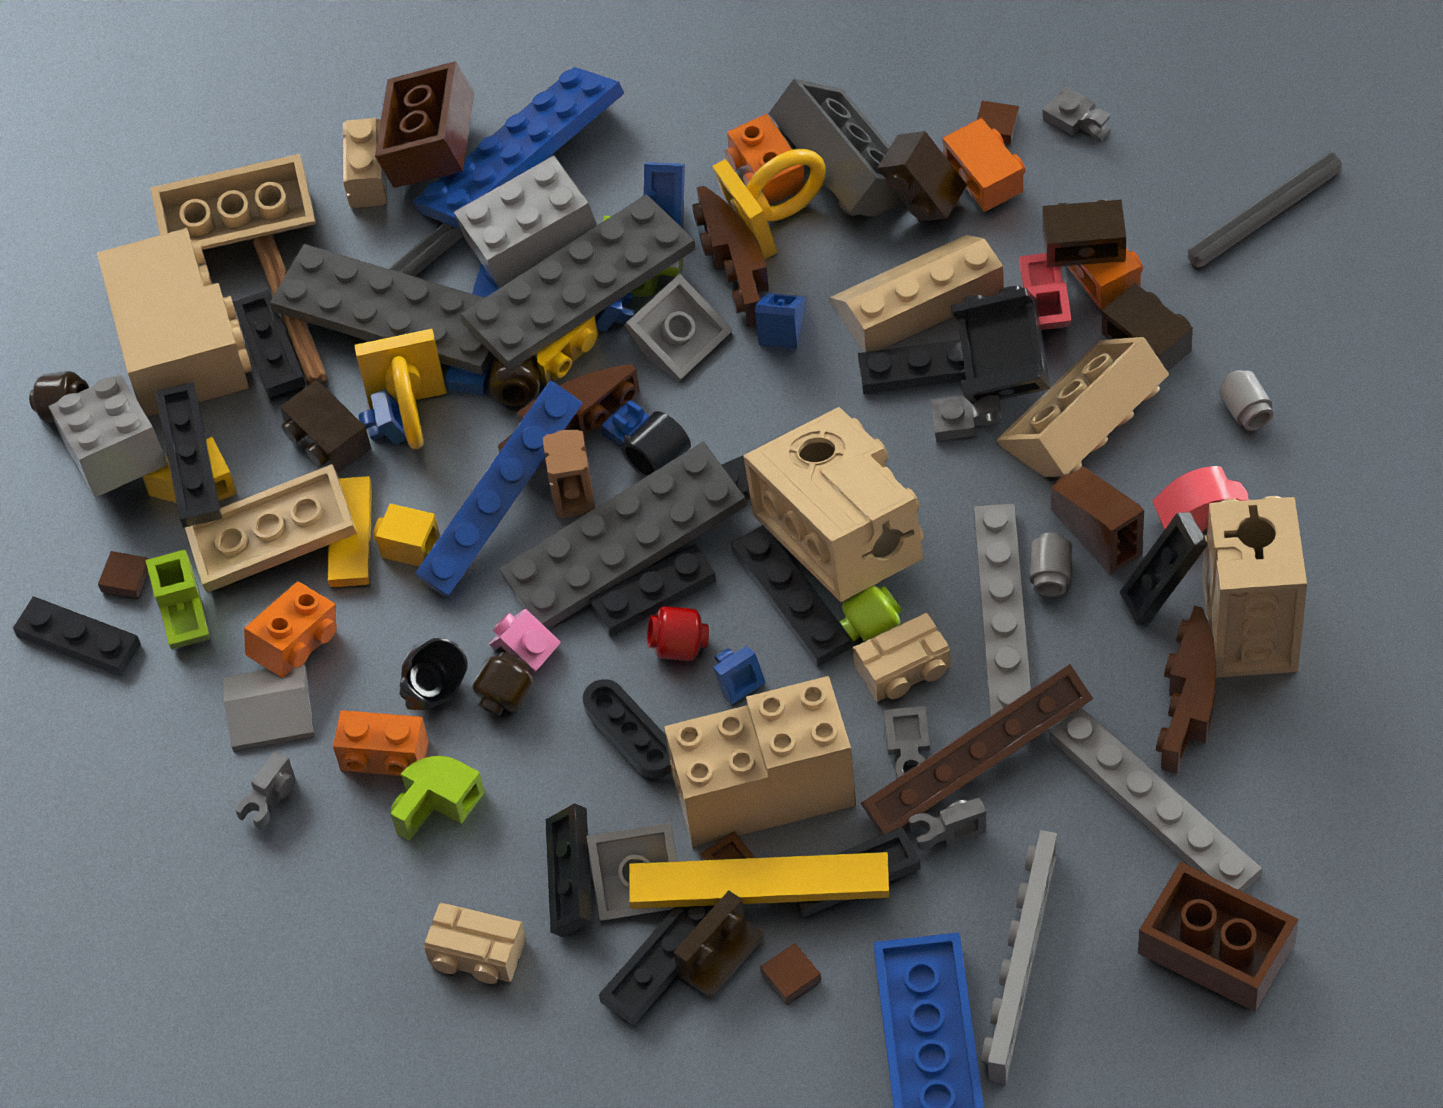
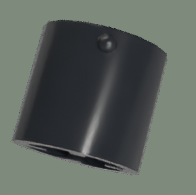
M654 411L630 436H624L621 451L631 467L643 477H647L687 452L691 448V441L685 430L666 413Z

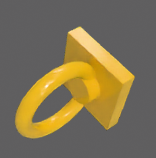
M807 149L791 150L774 157L753 175L747 187L726 159L712 166L725 202L745 222L753 234L764 260L778 253L768 222L785 219L803 209L817 195L826 175L825 163L821 156ZM795 165L809 166L810 176L804 187L788 201L770 207L762 193V189L769 180L786 168Z
M433 329L354 345L369 408L373 409L371 395L385 389L399 404L409 447L414 450L420 449L423 446L424 439L416 400L447 394Z

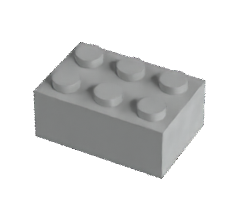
M555 156L548 158L454 212L466 242L498 288L503 287L597 226L588 201Z
M121 374L101 379L94 386L77 394L65 395L58 402L48 406L65 446L95 498L168 465L153 426Z

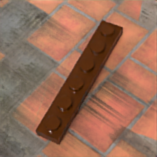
M1069 664L860 804L881 835L903 827L909 823L908 819L910 817L925 812L1093 700V697L1071 664Z

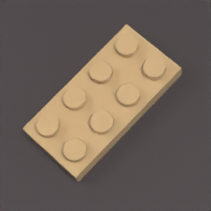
M333 464L220 508L222 519L185 528L201 583L207 593L357 534Z

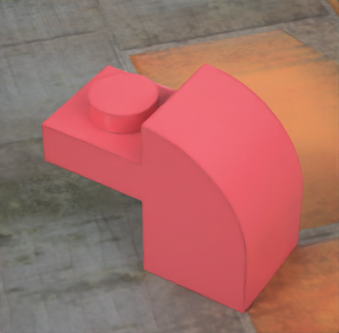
M1045 253L1019 256L1022 287L1027 288L1037 300L1041 330L1070 327L1072 320L1066 282H1063L1061 266L1047 268Z
M1210 466L1190 471L1178 477L1156 496L1152 502L1164 530L1176 513L1190 512L1202 533L1208 527L1209 503H1216L1226 499H1236L1238 501L1249 499L1248 493L1241 482L1227 480L1222 467Z

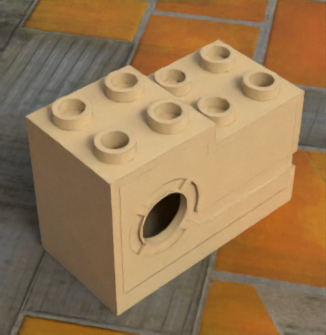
M187 228L97 252L127 373L137 401L147 417L159 414L155 394L157 390L194 382L199 402L249 388L245 373L251 372L252 367L231 296L223 298L219 283L212 284L200 242H191Z
M840 407L743 455L753 516L840 602L923 559L921 541L924 539V535L918 521L917 511L920 509V504L917 496L910 488L905 489L895 479L892 471L886 467L885 461L888 460V454L883 443L877 438L873 439L864 430L858 419L851 418Z
M1268 496L1257 500L1238 501L1236 499H1226L1216 503H1209L1207 535H1204L1208 545L1203 551L1202 585L1206 616L1214 641L1216 678L1298 672L1307 578L1295 497L1281 498L1279 496Z
M829 676L747 696L746 706L664 726L671 759L672 775L692 848L720 841L734 831L740 836L856 806L851 746Z

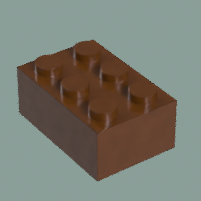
M456 61L387 80L375 158L394 188L417 184L421 181L463 171L474 92Z
M1180 862L1139 929L1138 954L1256 1012L1296 943L1298 919Z

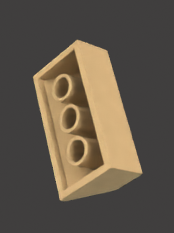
M300 154L150 187L160 235L187 228L191 242L199 241L202 250L316 224L307 177Z
M965 235L831 296L829 300L862 352L883 350L954 317L951 313V305L961 303V300L967 296L982 295L988 297L999 294V291L1004 288L1003 264L984 238Z
M1144 337L1099 340L996 441L1003 449L1043 477H1061L1065 474H1073L1081 468V461L1090 452L1098 450L1108 441L1107 435L1115 427L1128 422L1134 415L1133 410L1142 401L1152 398L1159 391L1160 387L1158 385L1169 376V373Z

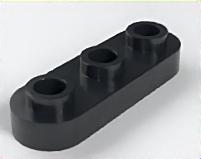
M601 679L588 685L583 693V704L587 716L640 774L647 778L658 779L672 772L671 759L665 733L618 683L608 679ZM602 703L611 704L608 708H599V705ZM628 730L637 731L632 736L624 735V733ZM655 757L662 758V761L658 763L649 762Z

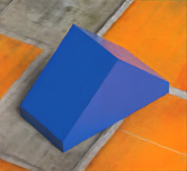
M767 293L756 304L755 316L759 345L798 348L806 296Z

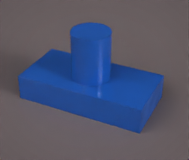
M646 162L644 164V195L647 194L677 224L684 228L685 164Z

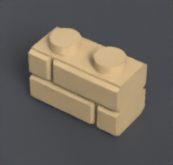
M369 118L343 122V183L349 207L361 208L387 204V176L375 158L380 119Z
M924 613L853 647L855 668L864 683L867 684V688L876 702L887 697L889 699L900 698L909 691L910 686L922 680L928 682L935 681L945 674L947 668L951 667L949 645L940 631L938 632L928 613Z
M439 903L433 919V925L430 927L425 940L424 949L428 962L440 972L455 974L457 970L472 973L477 980L488 984H495L497 980L510 982L518 965V959H520L526 935L521 921Z

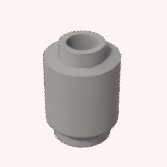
M1236 370L1229 373L1223 379L1222 385L1219 388V395L1238 425L1244 426L1248 431L1262 428L1272 419L1274 415L1271 409L1272 402L1252 371Z
M1044 533L1031 543L1030 582L1034 585V591L1042 596H1060L1066 592L1067 586L1071 582L1072 544L1058 533Z

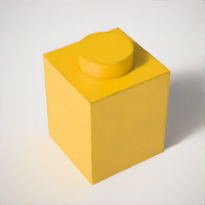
M389 504L384 518L379 517L374 528V540L378 543L381 558L418 567L440 537L435 514L395 504Z

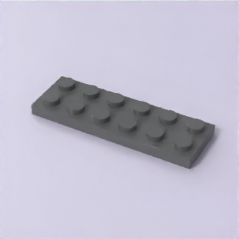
M645 194L462 312V324L510 371L694 251L695 240Z
M303 244L270 301L273 312L368 341L433 329L440 363L480 375L484 374L494 356L462 324L461 319L462 312L484 299V297L307 244Z
M703 441L501 566L499 570L524 609H527L547 629H550L590 604L589 599L635 576L743 509L748 504L744 495Z

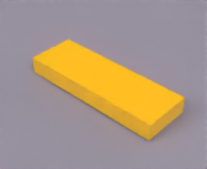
M370 476L339 478L357 534L329 544L328 583L330 587L370 585L372 482Z

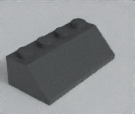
M793 79L768 114L778 125L777 128L783 137L790 140L797 149L811 150L821 156L826 167L823 186L836 195L839 199L838 205L840 208L852 216L859 214L875 217L903 202L877 169L890 146L846 93L840 88Z

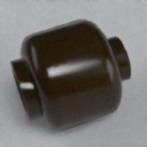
M533 355L509 371L495 357L491 362L489 389L492 396L502 404L515 407L527 405L533 401L538 395L541 374L537 358Z
M72 371L43 374L37 378L30 392V406L45 423L55 424L48 406L58 402L65 395L77 394L88 389L89 386L85 380Z
M501 652L499 657H488L472 686L474 693L481 698L478 706L499 717L503 711L509 713L518 712L534 683L532 675L528 672L531 667L519 658L505 652Z

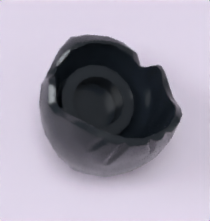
M431 638L414 645L409 650L401 665V681L399 685V694L406 700L405 705L407 709H430L455 696L468 668L467 656L462 648H459L456 643L446 638Z

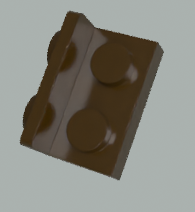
M728 890L673 952L677 975L709 998H712L764 939L763 932L745 919L743 902L740 897Z

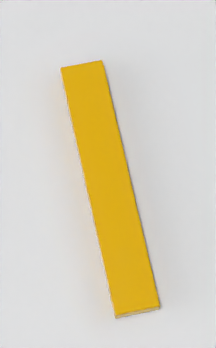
M888 853L629 864V902L631 909L716 905L728 890L740 897L743 904L889 898Z

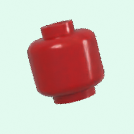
M664 606L659 609L656 616H650L647 628V646L654 649L655 655L658 658L693 661L698 655L700 648H707L709 625L702 623L701 616L696 609Z

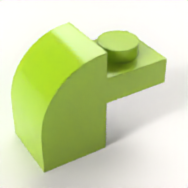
M186 550L145 560L171 650L211 639L200 592Z
M446 756L426 757L409 765L401 773L406 793H401L396 798L390 813L396 834L410 841L433 810L462 824L485 793L480 772L454 758Z

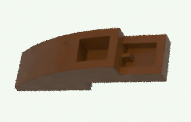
M697 187L699 203L692 204L696 226L704 225L705 233L700 234L704 255H712L715 270L725 269L728 283L735 282L737 290L732 291V298L736 314L744 313L747 327L756 326L755 308L756 304L760 301L758 293L769 290L767 266L753 234L735 210L707 187Z
M632 364L610 367L588 373L559 385L583 402L564 430L583 431L584 437L593 429L600 428L608 417L630 400L633 401L640 391L637 369ZM536 399L517 412L519 424ZM510 436L498 445L499 452L506 444Z
M1195 605L1190 619H1182L1176 643L1181 645L1177 654L1170 653L1164 672V677L1170 679L1169 695L1173 697L1169 706L1168 716L1173 718L1169 728H1161L1156 751L1162 753L1161 769L1176 774L1181 765L1189 739L1206 743L1214 708L1216 685L1214 641L1203 607Z

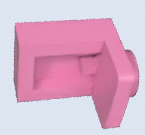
M524 609L515 616L507 613L492 630L497 636L489 645L494 650L502 647L510 655L527 663L531 667L528 672L532 674L538 670L559 646L561 641L527 609Z

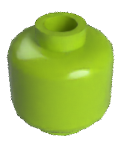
M873 585L843 601L842 611L846 617L840 623L853 641L861 637L865 642L899 626V614L903 610L885 585H882L880 588Z

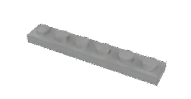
M1015 503L974 506L990 716L1031 690Z
M1082 707L1070 714L1050 731V740L1189 866L1242 892L1262 876V868Z
M1040 830L1037 846L1029 845L1025 870L1031 871L1029 882L1020 883L1016 907L1021 908L1022 913L1020 921L1012 920L1008 946L1014 947L1011 960L1003 959L999 977V984L1005 985L1002 998H994L990 1023L996 1024L994 1037L985 1038L982 1050L981 1063L988 1064V1081L1004 1084L1007 1081L1057 856V833Z

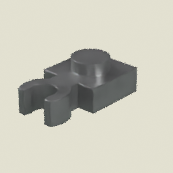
M926 706L884 710L888 755H901L895 766L896 778L904 774L903 770L906 766H917L925 760L919 752L930 751Z

